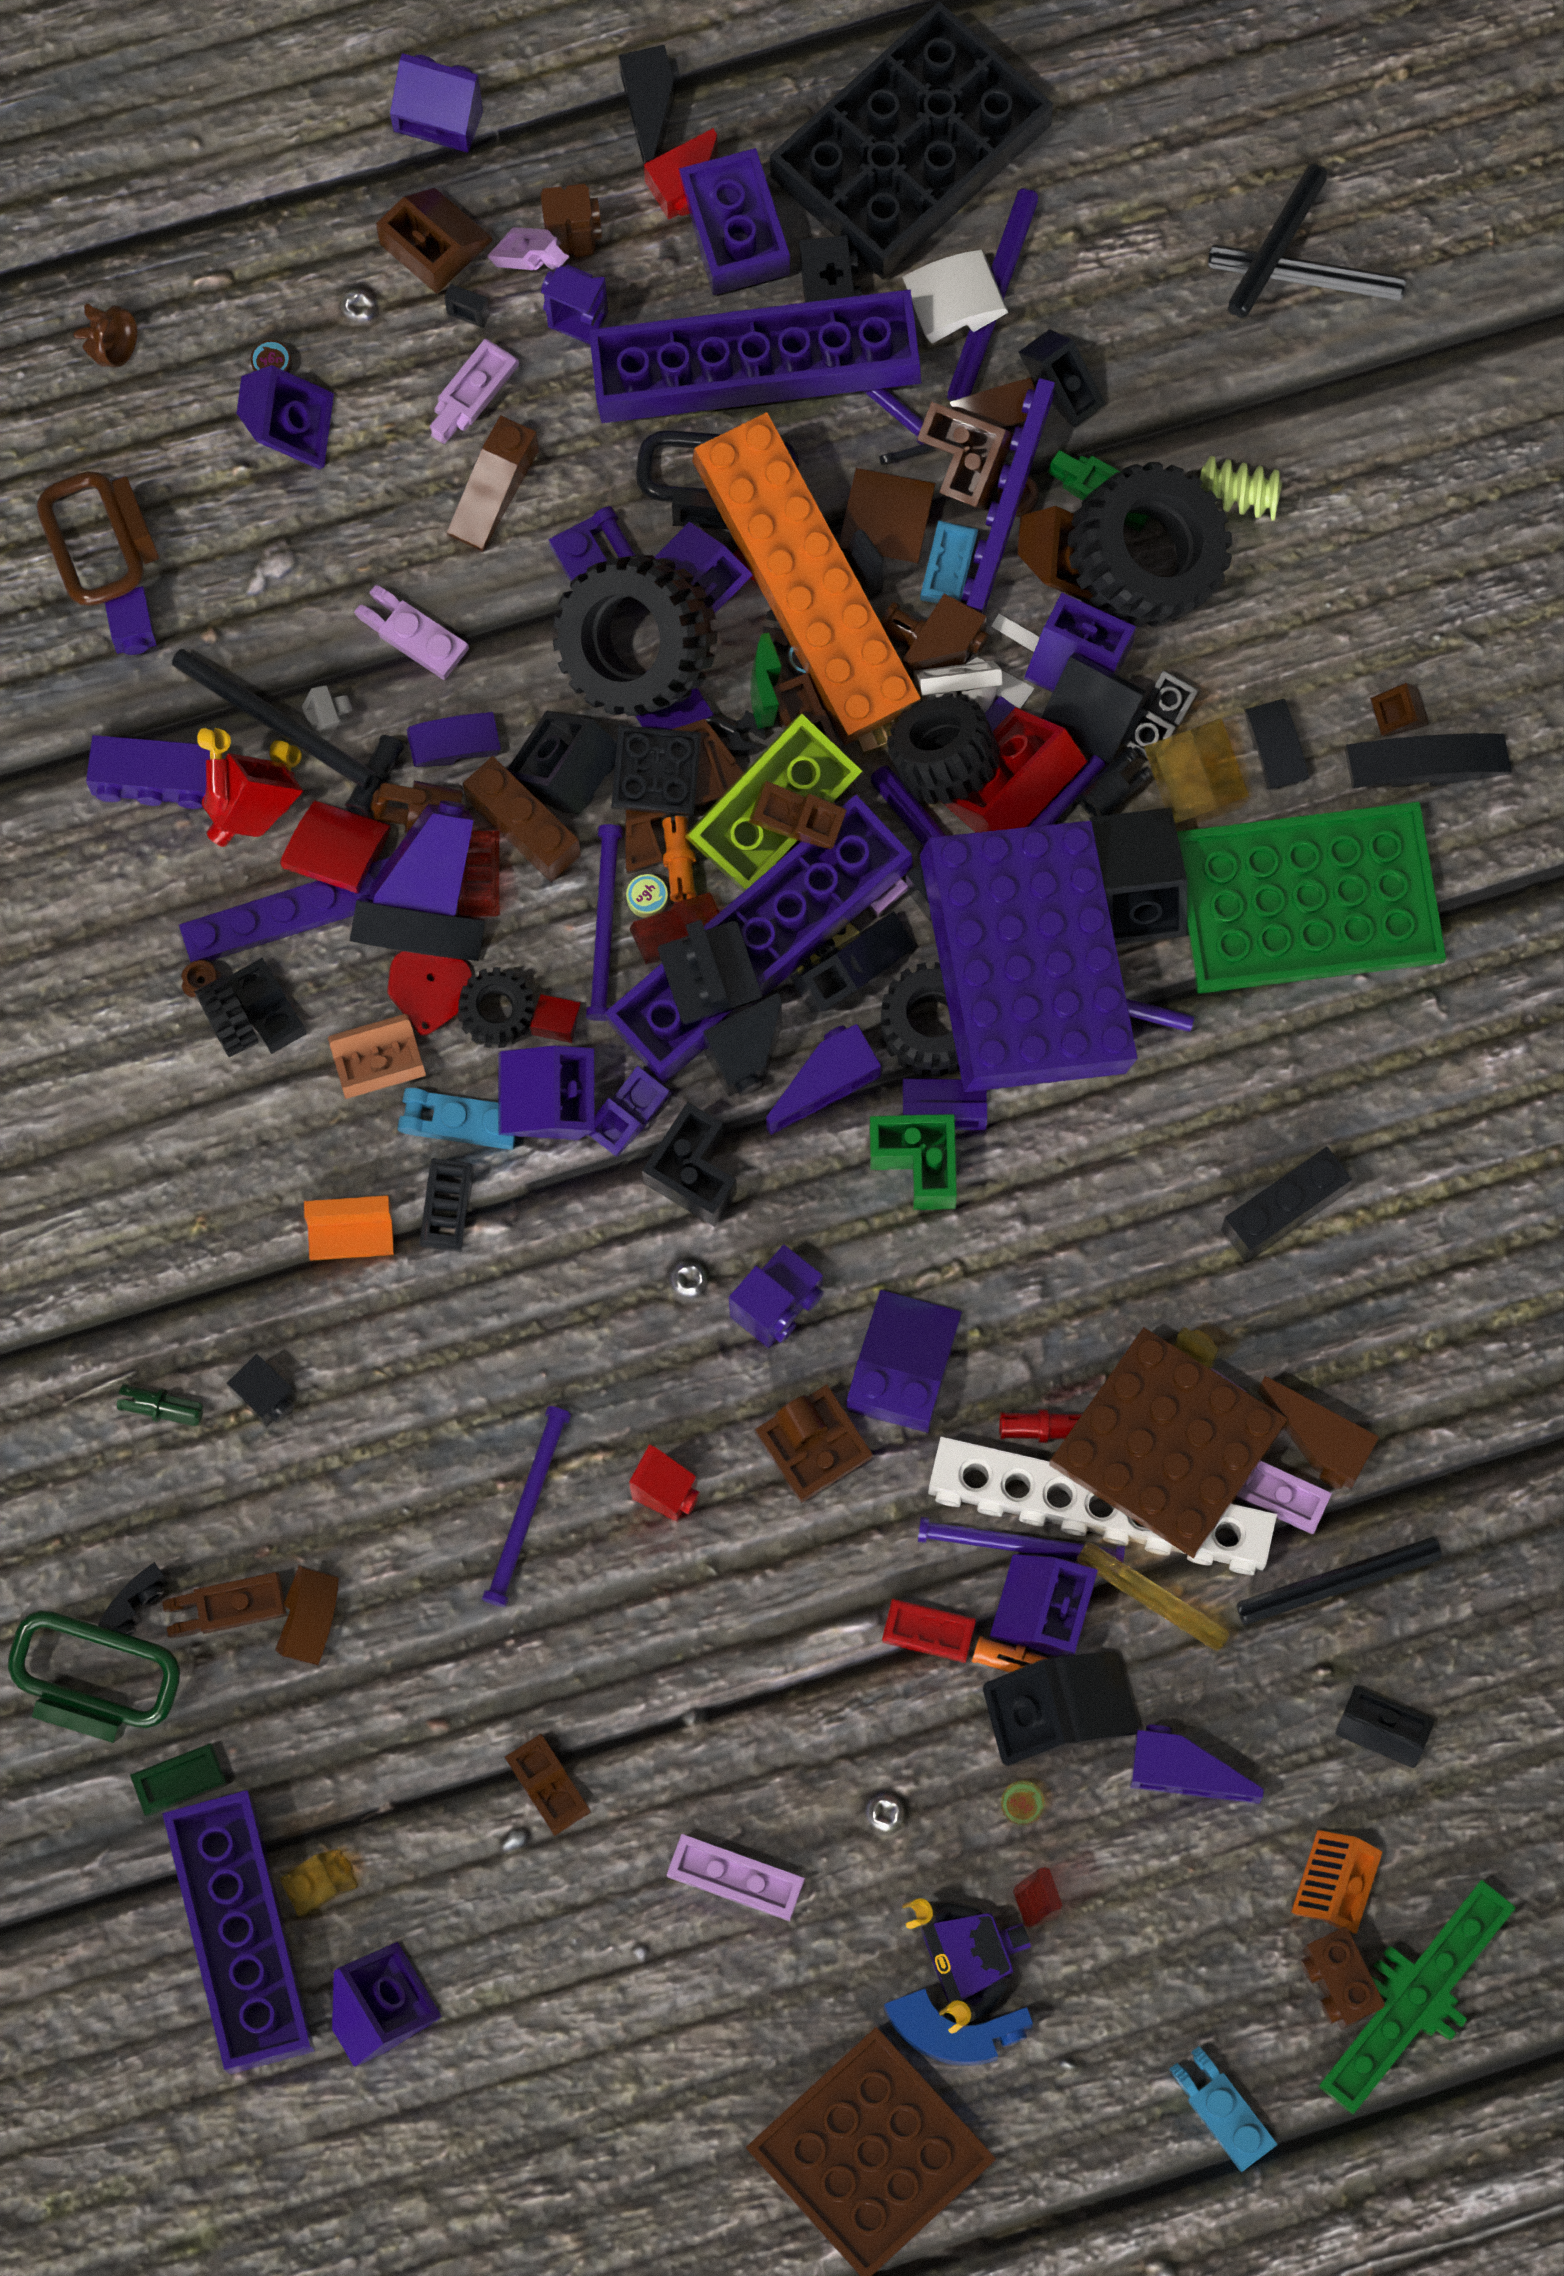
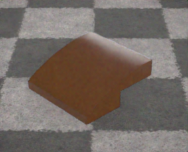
M856 468L839 547L847 549L853 534L862 529V531L866 532L881 556L919 564L936 484Z

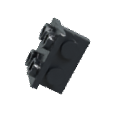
M702 920L685 925L689 936L658 946V952L683 1024L687 1025L761 1000L762 994L736 921L705 930Z

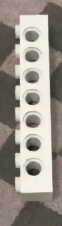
M940 1437L928 1492L929 1495L936 1496L935 1501L940 1504L960 1507L961 1502L978 1506V1512L990 1516L1001 1517L1003 1512L1020 1515L1019 1521L1033 1526H1044L1045 1522L1062 1525L1061 1530L1072 1535L1086 1536L1087 1531L1104 1535V1541L1115 1545L1127 1546L1129 1541L1145 1544L1146 1551L1158 1555L1168 1556L1171 1551L1185 1554L1147 1528L1137 1526L1130 1517L1113 1506V1512L1107 1517L1100 1518L1093 1515L1089 1509V1504L1100 1498L1049 1466V1461ZM978 1470L986 1476L987 1483L981 1488H971L964 1482V1475L969 1471ZM1012 1480H1021L1028 1486L1029 1492L1022 1498H1014L1006 1492L1005 1486ZM1053 1490H1063L1068 1493L1071 1502L1066 1507L1057 1508L1049 1503L1047 1495ZM1231 1504L1196 1557L1193 1559L1188 1555L1187 1560L1201 1565H1212L1213 1560L1230 1564L1229 1569L1231 1571L1245 1575H1254L1255 1570L1263 1572L1267 1563L1277 1514ZM1222 1528L1231 1529L1237 1534L1238 1543L1232 1547L1222 1546L1217 1541L1215 1533Z

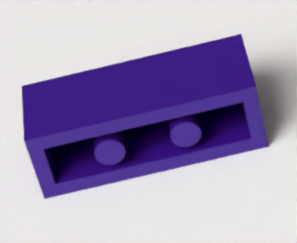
M92 735L86 783L91 795L105 802H119L121 798L137 799L139 803L149 806L161 805L163 801L175 802L187 809L202 808V799L205 795L206 760H210V751L201 748L199 744Z

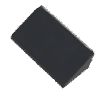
M1355 1685L1336 1729V1735L1414 1768L1424 1751L1435 1719Z

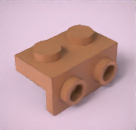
M408 1014L346 1030L328 1037L345 1099L426 1076Z

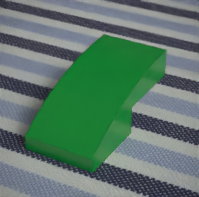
M764 633L760 636L750 678L751 705L758 729L774 725L779 706L773 687L777 685L782 666L769 633Z

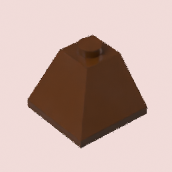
M1052 506L1020 516L1017 553L1043 584L1095 606L1089 600L1093 596L1087 588L1081 590L1076 581L1080 577L1078 569H1072L1069 556L1075 551L1074 548L1068 546V534L1076 528L1071 523L1074 513L1058 506Z

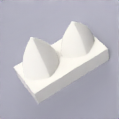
M994 661L913 671L914 686L921 694L922 702L927 701V697L936 695L939 698L945 693H952L954 698H956L957 691L961 690L962 695L967 696L969 701L975 700L984 713L993 703L997 686L1003 685L1001 668Z

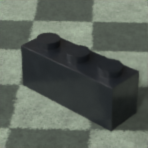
M1326 1146L1224 1218L1221 1231L1247 1263L1348 1193L1352 1178Z

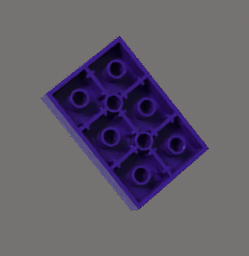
M1082 821L930 837L920 853V860L964 1092L1126 1074L1138 1057L1092 822Z

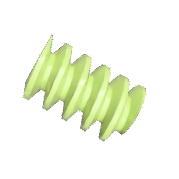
M1209 457L1202 467L1200 480L1203 483L1200 487L1206 493L1212 490L1218 499L1221 498L1223 510L1229 512L1236 501L1238 502L1239 514L1245 515L1250 505H1254L1256 518H1261L1265 510L1269 508L1271 521L1275 520L1283 483L1280 479L1279 470L1274 469L1269 478L1265 479L1263 466H1258L1253 475L1249 476L1247 463L1242 462L1235 473L1232 469L1231 460L1226 459L1222 467L1217 469L1215 457Z

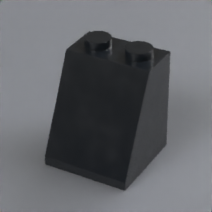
M1172 808L1089 817V821L1092 822L1115 945L1187 936V876Z

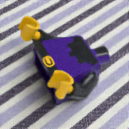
M918 1898L902 1905L904 1909L907 1907L912 1908L916 1912L917 1917L916 1920L907 1922L906 1927L913 1929L923 1924H928L922 1926L921 1933L948 2003L939 2012V2015L942 2016L945 2013H950L955 2017L956 2024L948 2029V2031L956 2033L969 2022L990 2013L1009 1989L1008 1978L1013 1974V1968L1008 1956L1031 1948V1944L1023 1923L998 1931L992 1913L984 1914L978 1906L950 1900L928 1902L923 1898Z

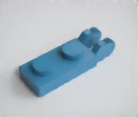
M1198 2046L1191 2054L1196 2065L1210 2079L1211 2082L1198 2091L1189 2073L1178 2063L1169 2068V2070L1189 2097L1187 2100L1242 2173L1278 2144L1226 2075L1219 2073L1208 2055Z

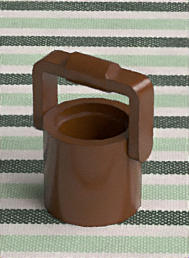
M415 780L413 781L412 788L383 783L380 785V789L374 792L372 797L371 809L374 811L373 817L380 821L405 825L404 833L407 834L428 804L439 806L440 801L443 800L461 803L463 790ZM389 800L408 803V809L387 805Z

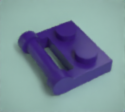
M612 506L598 510L591 518L548 539L550 548L570 582L577 575L586 573L588 567L607 561L593 535L604 531L619 558L635 556L633 549L617 524L619 517Z

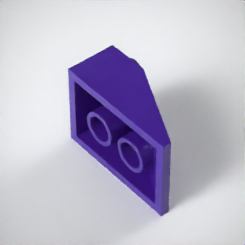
M756 148L679 168L700 255L713 295L790 275V254Z
M880 1290L847 1397L846 1411L929 1433L962 1311Z

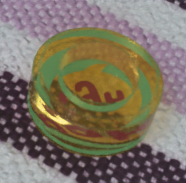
M1016 1781L1010 1784L1002 1794L1001 1810L1005 1818L1012 1824L1018 1826L1031 1825L1040 1818L1044 1810L1045 1800L1043 1793L1032 1782Z

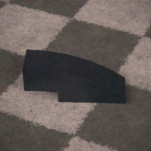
M362 897L356 900L349 941L406 952L479 961L486 920L460 914L450 916L375 904L372 902V899Z

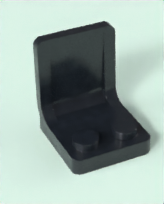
M1114 1651L1042 1659L988 1681L983 1687L1000 1758L1006 1766L1020 1765L1074 1744L1128 1738L1136 1735L1139 1730L1120 1656Z

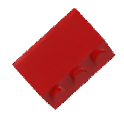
M1015 707L992 731L1000 748L998 768L992 769L994 776L990 781H984L982 783L983 788L978 792L972 791L969 793L968 798L960 800V798L953 799L952 803L943 805L975 833L1027 827L1087 763V760L1065 728Z

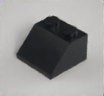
M546 711L507 770L538 800L555 810L580 815L583 809L592 802L594 792L604 777L615 767L617 742L593 719Z

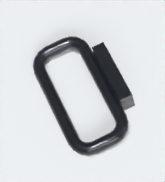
M669 430L658 431L649 435L641 443L636 467L637 485L642 493L650 499L672 502L673 526L684 527L688 522H691L698 528L728 529L707 488L663 486L653 481L654 453L657 449L667 446L695 448L721 434ZM782 439L799 470L797 452L791 444Z

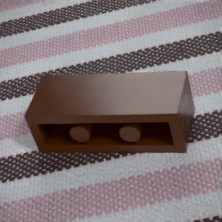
M491 756L463 782L466 800L550 882H553L581 856L579 839L494 756Z

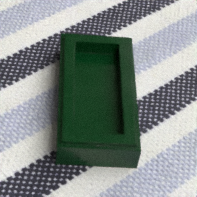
M212 1743L130 1774L146 1817L227 1786Z

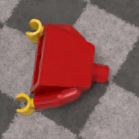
M207 728L200 729L197 742L201 748L210 751V760H206V789L202 799V806L213 821L206 831L208 838L218 846L226 847L235 834L252 837L262 836L281 815L289 810L293 802L303 792V789L294 778L295 773L291 772V768L297 766L301 761L302 753L297 746L290 745L288 742L275 740L269 750V756L272 761L228 753L225 759H222V753L227 751L231 744L229 734L218 728H214V732Z

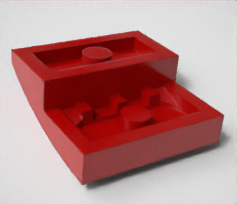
M314 800L299 822L280 860L281 867L358 894L371 864L378 861L391 831V826Z

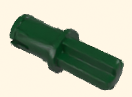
M124 1383L119 1390V1394L135 1398L134 1402L117 1398V1409L119 1411H129L150 1416L157 1423L163 1419L195 1427L199 1425L203 1416V1404L201 1402L169 1395L166 1389H160L156 1392Z

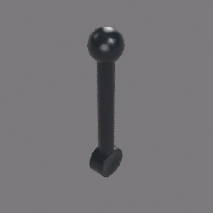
M923 444L895 453L891 452L881 455L879 460L881 465H886L899 459L935 450L936 448Z

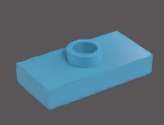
M938 521L920 600L937 604L945 593L962 602L961 598L970 569L978 529Z

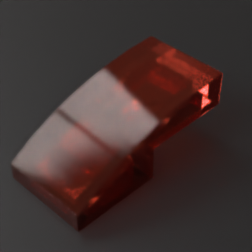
M711 892L674 903L669 911L634 921L629 929L647 965L661 960L658 952L659 945L689 936L685 925L702 920L703 926H705L720 911Z

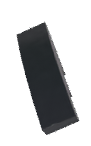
M1504 733L1424 735L1346 744L1345 747L1352 789L1391 783V788L1426 782H1429L1430 787L1511 775L1512 773Z

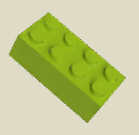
M800 714L684 837L744 892L772 868L798 841L748 822L762 784L765 781H769L803 797L812 794L833 803L862 770L803 714Z

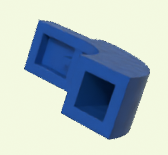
M926 1989L885 2003L883 2008L893 2028L912 2048L933 2060L958 2066H975L997 2061L998 2054L993 2044L994 2042L1000 2040L1002 2046L1005 2047L1027 2038L1025 2030L1031 2029L1033 2026L1028 2009L1025 2007L983 2024L965 2025L956 2033H950L948 2029L956 2023L939 2015V2012L932 2005Z

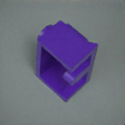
M568 264L566 267L560 265L559 268H556L555 272L550 270L547 273L541 287V293L544 294L545 299L543 310L546 311L548 328L590 345L589 330L601 328L608 314L605 277L593 278L592 274Z

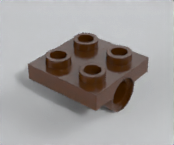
M827 1384L809 1396L803 1395L792 1400L775 1414L774 1418L755 1429V1434L800 1503L873 1458L872 1452Z

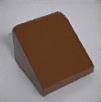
M1404 683L1370 698L1381 736L1393 735L1429 724L1420 692L1417 687L1411 684Z

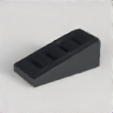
M860 529L853 534L844 556L869 600L882 592L884 559L866 532Z
M436 1158L431 1159L420 1247L462 1252L474 1177L473 1164ZM440 1176L461 1178V1184L439 1181ZM437 1192L459 1195V1201L437 1198ZM436 1209L457 1212V1218L434 1216V1211ZM432 1226L455 1229V1234L452 1236L431 1233Z

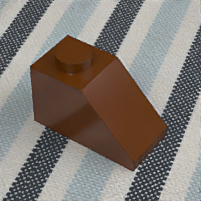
M944 593L903 658V666L909 677H914L913 671L966 664L972 653L978 655L989 637V633L985 632L987 616Z

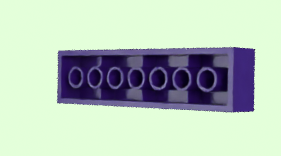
M911 289L589 330L596 403L601 424L922 384Z
M857 795L853 796L842 806L847 811L832 849L800 842L704 926V929L707 930L731 921L738 923L762 994L761 999L913 868L912 854ZM661 963L605 1012L609 1025L654 1075L665 1084L705 1049L703 1031L757 1004L759 1001L685 1025L681 1021L663 964Z

